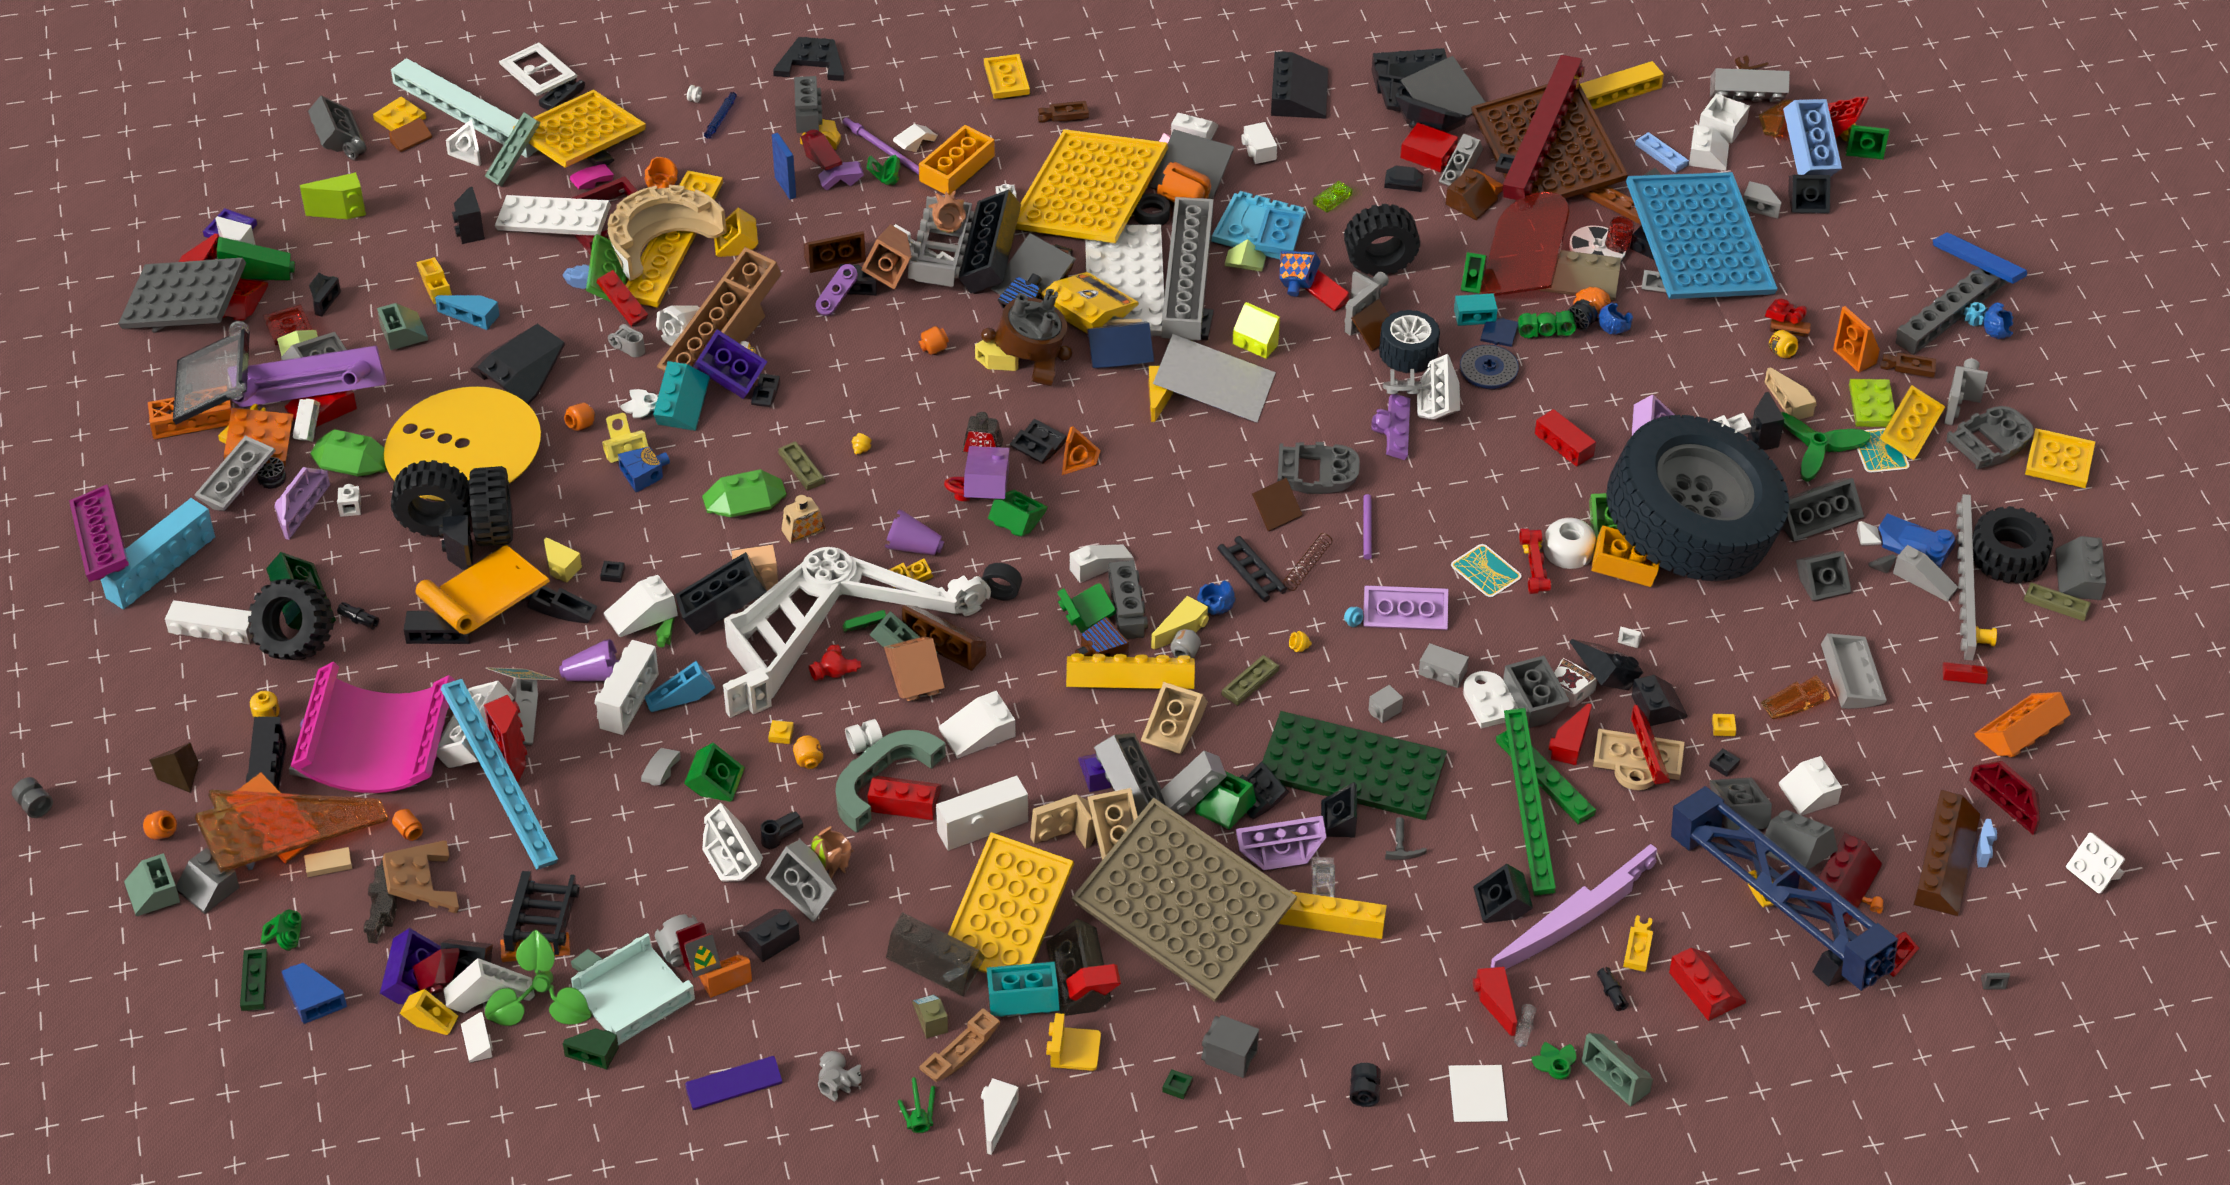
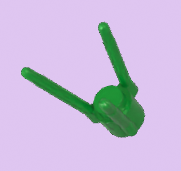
M913 1077L912 1088L916 1109L909 1116L902 1100L899 1099L898 1104L906 1120L907 1129H912L914 1133H924L930 1129V1126H933L932 1115L935 1086H931L928 1112L926 1113L924 1109H921L917 1080Z

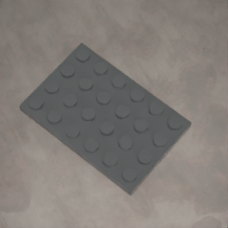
M243 258L145 264L118 324L122 329L221 323L246 262Z

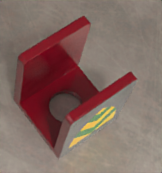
M703 922L676 931L683 963L693 978L721 968L713 935L711 933L707 934Z

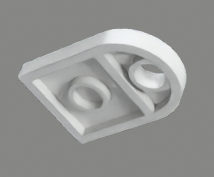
M1479 671L1471 674L1465 680L1463 694L1481 729L1505 723L1504 710L1519 709L1504 680L1497 674ZM1482 680V681H1484V682H1486V683H1485V684H1478V683H1476V681Z

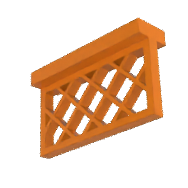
M228 388L195 393L186 397L185 413L217 399L216 397L229 393ZM174 397L148 402L149 422L153 439L228 426L232 410L231 402L228 400L176 425L173 422V412L171 414L166 413L169 410L173 411ZM189 406L194 407L191 410H187ZM163 407V408H161L160 410L153 409V408Z

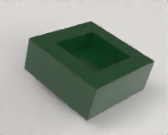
M1171 1069L1162 1087V1092L1184 1100L1193 1082V1077Z

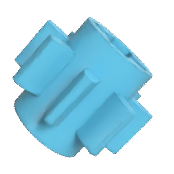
M1979 302L1970 303V306L1965 307L1964 310L1965 321L1972 326L1982 325L1988 308Z

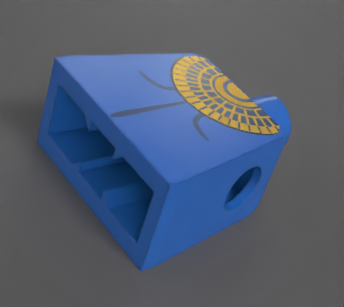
M650 447L618 454L619 468L635 492H639L661 480L663 477L662 466L670 464L666 452L656 456Z

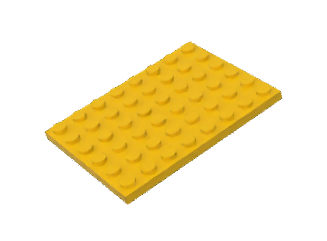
M1064 129L1020 203L1021 208L1016 229L1116 243L1166 154L1168 144L1166 142Z

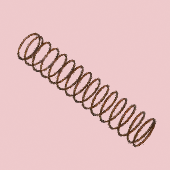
M1319 535L1318 538H1317L1318 541L1315 540V541L1313 542V545H1316V546H1317L1316 542H1319V543L1321 542V541H1319V538H1320V540H1321V538H1322V537H1320V535ZM1313 545L1310 546V548H1309L1310 551L1307 550L1306 553H1308V552H1311V553H1312V552H1313V551H1311V547H1312ZM1321 554L1320 557H1319V556L1317 557L1318 560L1315 559V560H1313V561H1316V563H1317V561H1319V558L1322 557V554ZM1303 555L1298 563H1304L1303 559L1307 560L1308 558H1306V556ZM1297 563V565H1295V567L1291 570V572H1290L1291 574H1292V572H1295V569H1298V570H1299V568H1298V563ZM1286 577V579H1284V581L1286 580V582H1287V579H1288V580H1290L1293 584L1297 585L1294 590H1296V589L1298 588V585L1301 584V581H1300L1299 578H1298V580H1299V582H1300L1299 584H1297V582L1294 581L1293 579H1290V577H1289V578Z

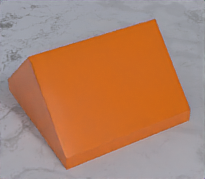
M737 954L720 961L721 968L699 976L709 997L712 998L752 982L750 960Z

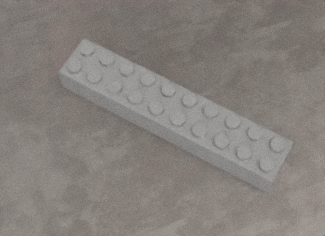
M1175 197L1161 338L1171 339L1172 334L1188 340H1201L1213 219V199Z

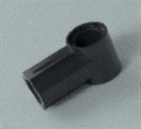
M792 811L777 820L764 821L761 824L762 846L767 849L777 848L781 843L780 840L802 829L803 822L800 815L796 811Z

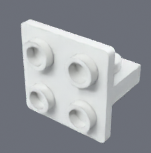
M2089 833L2066 865V868L2097 893H2102L2111 880L2120 879L2125 873L2120 869L2125 858L2094 833Z

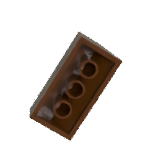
M904 605L902 607V622L918 636L933 638L936 651L943 657L972 671L986 656V641L982 638L974 636L963 628L957 627L946 619H942L918 606Z

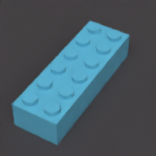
M190 498L128 546L125 550L129 565L119 572L114 571L101 579L106 599L124 610L203 546L211 542L215 538L209 509Z

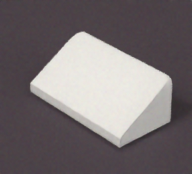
M480 1012L461 1024L469 1063L492 1057L483 1013Z

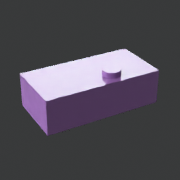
M969 446L964 475V497L1005 499L1009 473V448Z

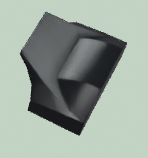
M1396 165L1386 170L1384 188L1421 192L1424 174L1415 167Z
M318 273L309 284L315 315L322 317L341 293L339 278L334 276L328 277Z

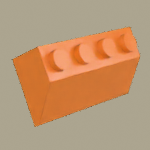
M2061 692L2032 693L1974 734L1978 740L1998 756L2008 755V757H2014L2020 753L2022 748L2034 744L2035 739L2047 735L2052 727L2063 724L2064 719L2071 714Z

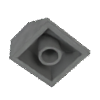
M1831 551L1796 559L1799 579L1811 600L1851 592L1844 551Z
M205 848L188 861L176 885L177 892L204 914L240 888L236 872L208 848Z

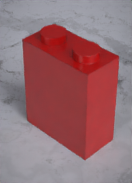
M1417 123L1401 145L1400 158L1441 173L1457 147L1458 137Z

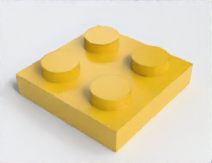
M399 97L374 113L373 118L388 130L393 131L418 118L426 119V113L403 97Z

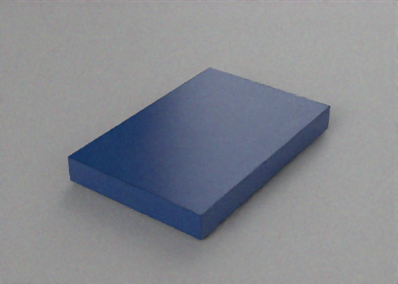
M775 133L772 134L774 175L791 200L796 198L794 156L782 137Z

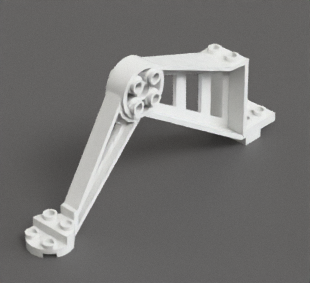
M834 547L818 548L810 552L800 565L743 612L731 614L729 617L724 618L727 647L747 673L723 684L726 713L730 718L747 710H750L754 715L772 706L771 699L775 696L828 612L842 594L902 605L918 606L920 608L954 614L962 613L964 616H969L982 609L980 605L986 598H990L991 589L979 576L971 580H967L965 576L951 580L948 584L949 590L946 592L943 587L936 588L849 556L841 549ZM862 575L899 589L860 583ZM799 588L808 595L818 597L805 617L790 599ZM779 607L796 627V630L786 644L767 621ZM756 630L760 632L777 655L769 667L766 666L747 641Z

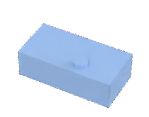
M1827 99L1794 100L1783 110L1798 175L1833 176L1840 171L1842 166Z

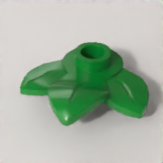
M1544 1042L1540 1056H1533L1531 1060L1538 1070L1548 1072L1555 1079H1565L1570 1075L1571 1065L1576 1061V1051L1571 1044L1566 1045L1559 1051L1551 1044Z

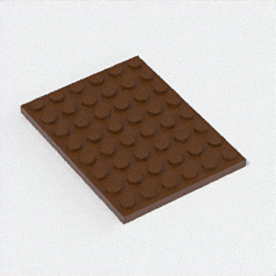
M1580 83L1578 89L1574 90L1572 103L1568 104L1566 116L1562 118L1561 128L1556 131V139L1554 142H1551L1549 155L1545 156L1544 166L1539 169L1538 180L1533 183L1531 195L1527 196L1525 202L1516 200L1521 212L1626 181L1628 177ZM1548 84L1471 107V112L1496 162L1501 153L1516 156Z

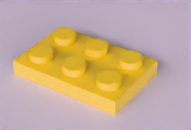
M1020 54L984 58V67L994 99L1030 94Z

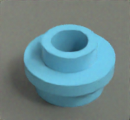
M1359 607L1348 608L1344 615L1345 622L1351 627H1356L1363 620V610Z

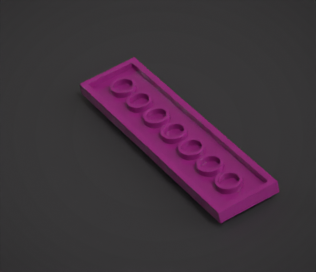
M108 484L69 500L85 574L89 582L101 580L106 575L114 571L119 572L128 566L129 562Z

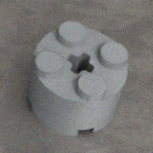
M687 914L675 916L663 923L664 928L660 932L658 929L655 932V939L666 961L671 963L673 967L683 964L676 931L698 923L693 915L692 918H688Z

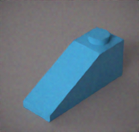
M437 295L435 297L439 313L488 330L500 316L498 302L481 295Z
M695 661L644 698L649 710L654 712L697 701L709 694L710 691L715 689L710 675Z

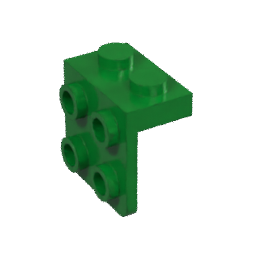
M1100 583L1095 584L1072 599L1065 588L1057 592L1061 598L1058 601L1063 612L1068 611L1069 613L1066 615L1071 626L1076 625L1081 634L1103 618H1109L1116 613L1115 607Z

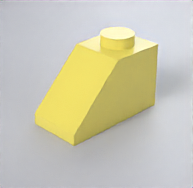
M546 537L544 544L550 575L567 583L582 567L580 553Z

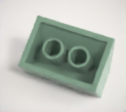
M1589 1033L1586 1035L1581 1062L1630 1107L1650 1093L1653 1078L1646 1070L1639 1067L1631 1056L1626 1055L1618 1048L1614 1041L1609 1040L1604 1034Z

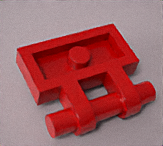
M1775 299L1767 309L1765 317L1780 322L1789 321L1797 324L1806 316L1807 308L1805 306L1794 308V305L1790 304L1788 300Z

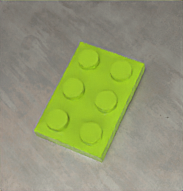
M1850 379L1849 389L1856 427H1887L1895 413L1890 380Z

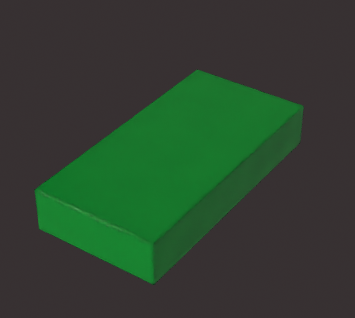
M885 610L846 620L842 626L844 633L880 623L886 616Z

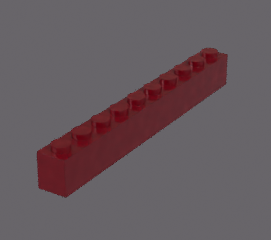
M1566 55L1560 56L1504 180V198L1525 202L1527 196L1531 195L1533 183L1538 180L1539 169L1543 168L1545 156L1549 155L1551 142L1555 141L1556 131L1561 128L1562 118L1566 116L1568 111V104L1573 101L1574 90L1578 89L1579 79L1584 76L1585 67L1582 65V58Z

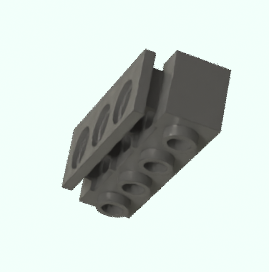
M816 76L794 77L797 133H806L813 129L819 130V125H822L821 88H817Z
M1134 560L1109 562L1108 580L1113 606L1116 609L1115 620L1117 629L1126 639L1144 638V629H1148L1147 616H1143L1145 605L1144 601H1141L1142 588L1138 584L1139 572L1135 568Z

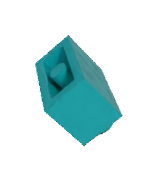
M1494 293L1455 296L1454 312L1458 326L1478 325L1496 321L1498 309Z

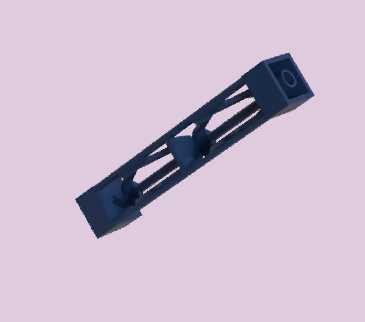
M1704 786L1673 806L1672 838L1688 851L1701 845L1842 959V976L1862 991L1868 986H1873L1878 979L1884 975H1889L1894 970L1897 937L1879 923L1876 924L1726 805L1724 800L1707 786ZM1723 814L1737 824L1740 829L1722 828ZM1713 837H1721L1732 847L1715 843L1711 840ZM1738 840L1754 842L1757 855ZM1772 852L1791 868L1783 875L1779 874L1768 865L1766 854ZM1725 853L1749 859L1754 865L1757 879ZM1800 875L1817 889L1815 891L1798 889ZM1789 898H1797L1808 908L1788 903L1787 901ZM1814 901L1831 903L1834 917ZM1848 913L1868 930L1857 936L1845 926L1843 916ZM1802 915L1826 921L1830 925L1834 941Z

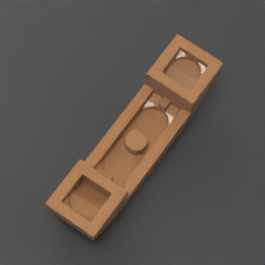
M984 1008L981 1009L967 1022L968 1028L940 1054L933 1053L919 1066V1069L935 1082L948 1077L961 1068L981 1049L997 1029L1000 1021Z

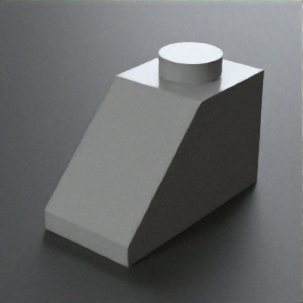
M1749 181L1743 197L1747 211L1778 219L1781 201L1767 185Z

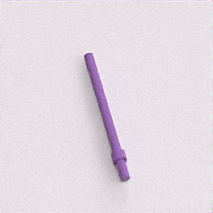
M847 117L843 119L842 123L850 128L854 134L862 136L888 155H896L900 158V163L919 175V166L866 131L861 124L854 123Z

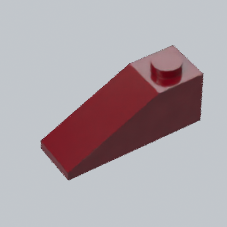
M809 130L805 135L801 136L806 157L825 171L842 165L841 159L825 135L819 130Z

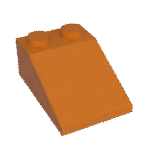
M1846 306L1842 307L1833 350L1857 372H1861L1877 364L1880 349L1872 329Z

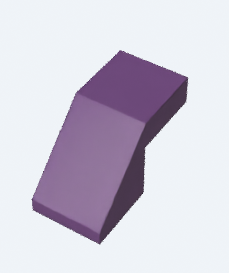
M854 161L843 162L840 166L827 171L823 170L818 177L822 187L828 190L839 180H843L849 186H852L864 176L860 163Z

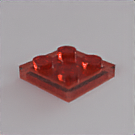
M301 304L263 315L275 346L279 345L277 338L295 331L312 330Z

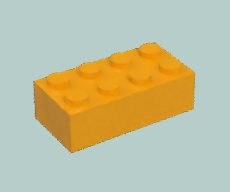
M964 125L919 163V181L943 194L947 191L950 196L953 191L957 190L995 157L994 139Z

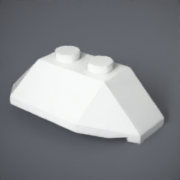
M1446 354L1430 361L1428 364L1429 368L1420 380L1422 388L1418 389L1417 413L1420 418L1438 419L1460 411L1459 380L1451 359Z
M722 803L718 804L704 817V824L706 825L703 833V851L722 882L743 881L760 866L763 857L745 826Z

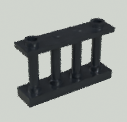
M522 871L503 934L505 951H514L516 943H520L521 940L524 941L532 933L521 931V926L530 924L556 927L554 934H542L549 943H553L554 954L559 955L561 946L566 944V928L574 899L579 896L580 886L576 884L575 875H570L568 886L535 883V881H532L531 871ZM534 892L564 894L565 897L564 901L561 902L531 899L530 895L534 894ZM530 908L561 910L559 918L531 916L525 913Z

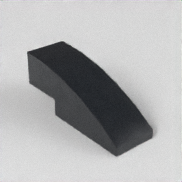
M546 586L539 588L532 594L527 606L530 609L554 618L579 623H589L597 609L596 605L562 588H559L556 592Z

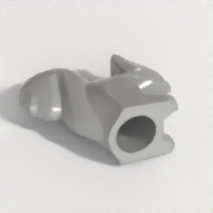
M828 1051L820 1058L821 1062L819 1065L822 1069L819 1073L818 1087L820 1092L835 1102L838 1099L837 1091L839 1089L850 1093L849 1087L861 1085L860 1064L848 1071L843 1069L846 1065L844 1055L837 1051Z

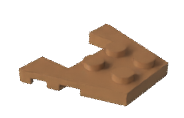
M447 841L384 853L382 861L388 894L415 902L419 899L429 902V906L438 908L439 905L449 908L448 912L457 913L459 905L456 892L434 891L428 861H448Z

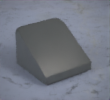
M1985 973L1981 975L1983 989H2006L2010 973Z

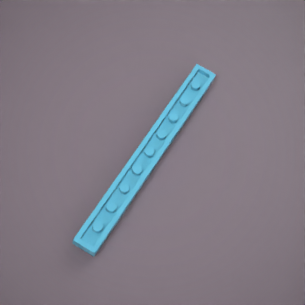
M459 679L443 684L441 691L536 870L556 864L558 858L463 680Z

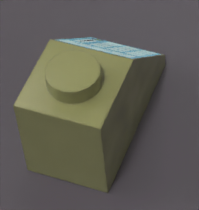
M930 995L912 1000L926 1039L948 1033V1016L939 997Z

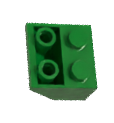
M1225 771L1227 776L1197 803L1195 813L1230 830L1256 803L1252 783Z

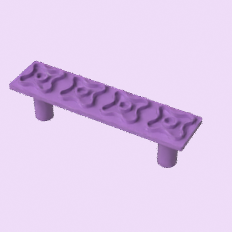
M369 346L248 366L247 392L232 398V401L238 404L239 407H246L253 404L259 405L385 385L387 380L378 347ZM238 367L229 370L234 390L237 389Z

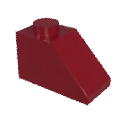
M458 948L440 949L413 966L420 991L425 989L430 994L440 993L443 991V987L452 982L459 956Z

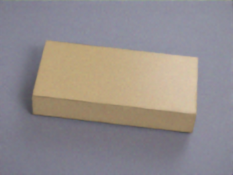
M349 847L304 855L307 877L352 869Z

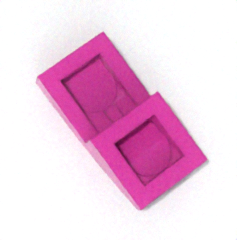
M605 164L580 170L571 175L570 180L578 190L595 188L596 182L612 181L614 174Z

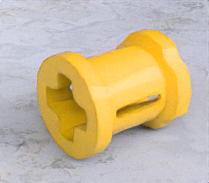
M1976 626V645L1984 643L1995 647L1997 629H1979Z

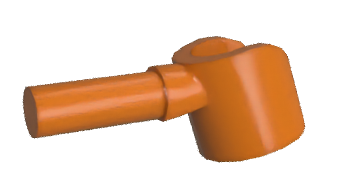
M1876 896L1873 899L1863 897L1862 902L1871 905L1870 911L1882 913L1884 906L1881 897Z

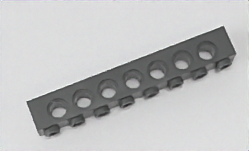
M1981 268L1971 271L1969 276L1961 279L1956 286L1949 288L1941 297H1937L1931 305L1924 307L1918 315L1912 316L1905 325H1901L1896 331L1897 338L1895 343L1915 355L1964 317L1965 307H1969L1970 303H1982L2008 283V281Z

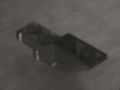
M382 860L380 865L376 866L374 882L370 883L368 888V896L372 900L371 915L369 920H366L364 923V933L367 934L368 943L375 944L378 943L383 926L393 927L397 910V896L388 894Z

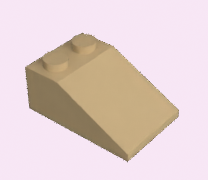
M1163 682L1141 742L1181 755L1205 711L1208 701L1204 695Z

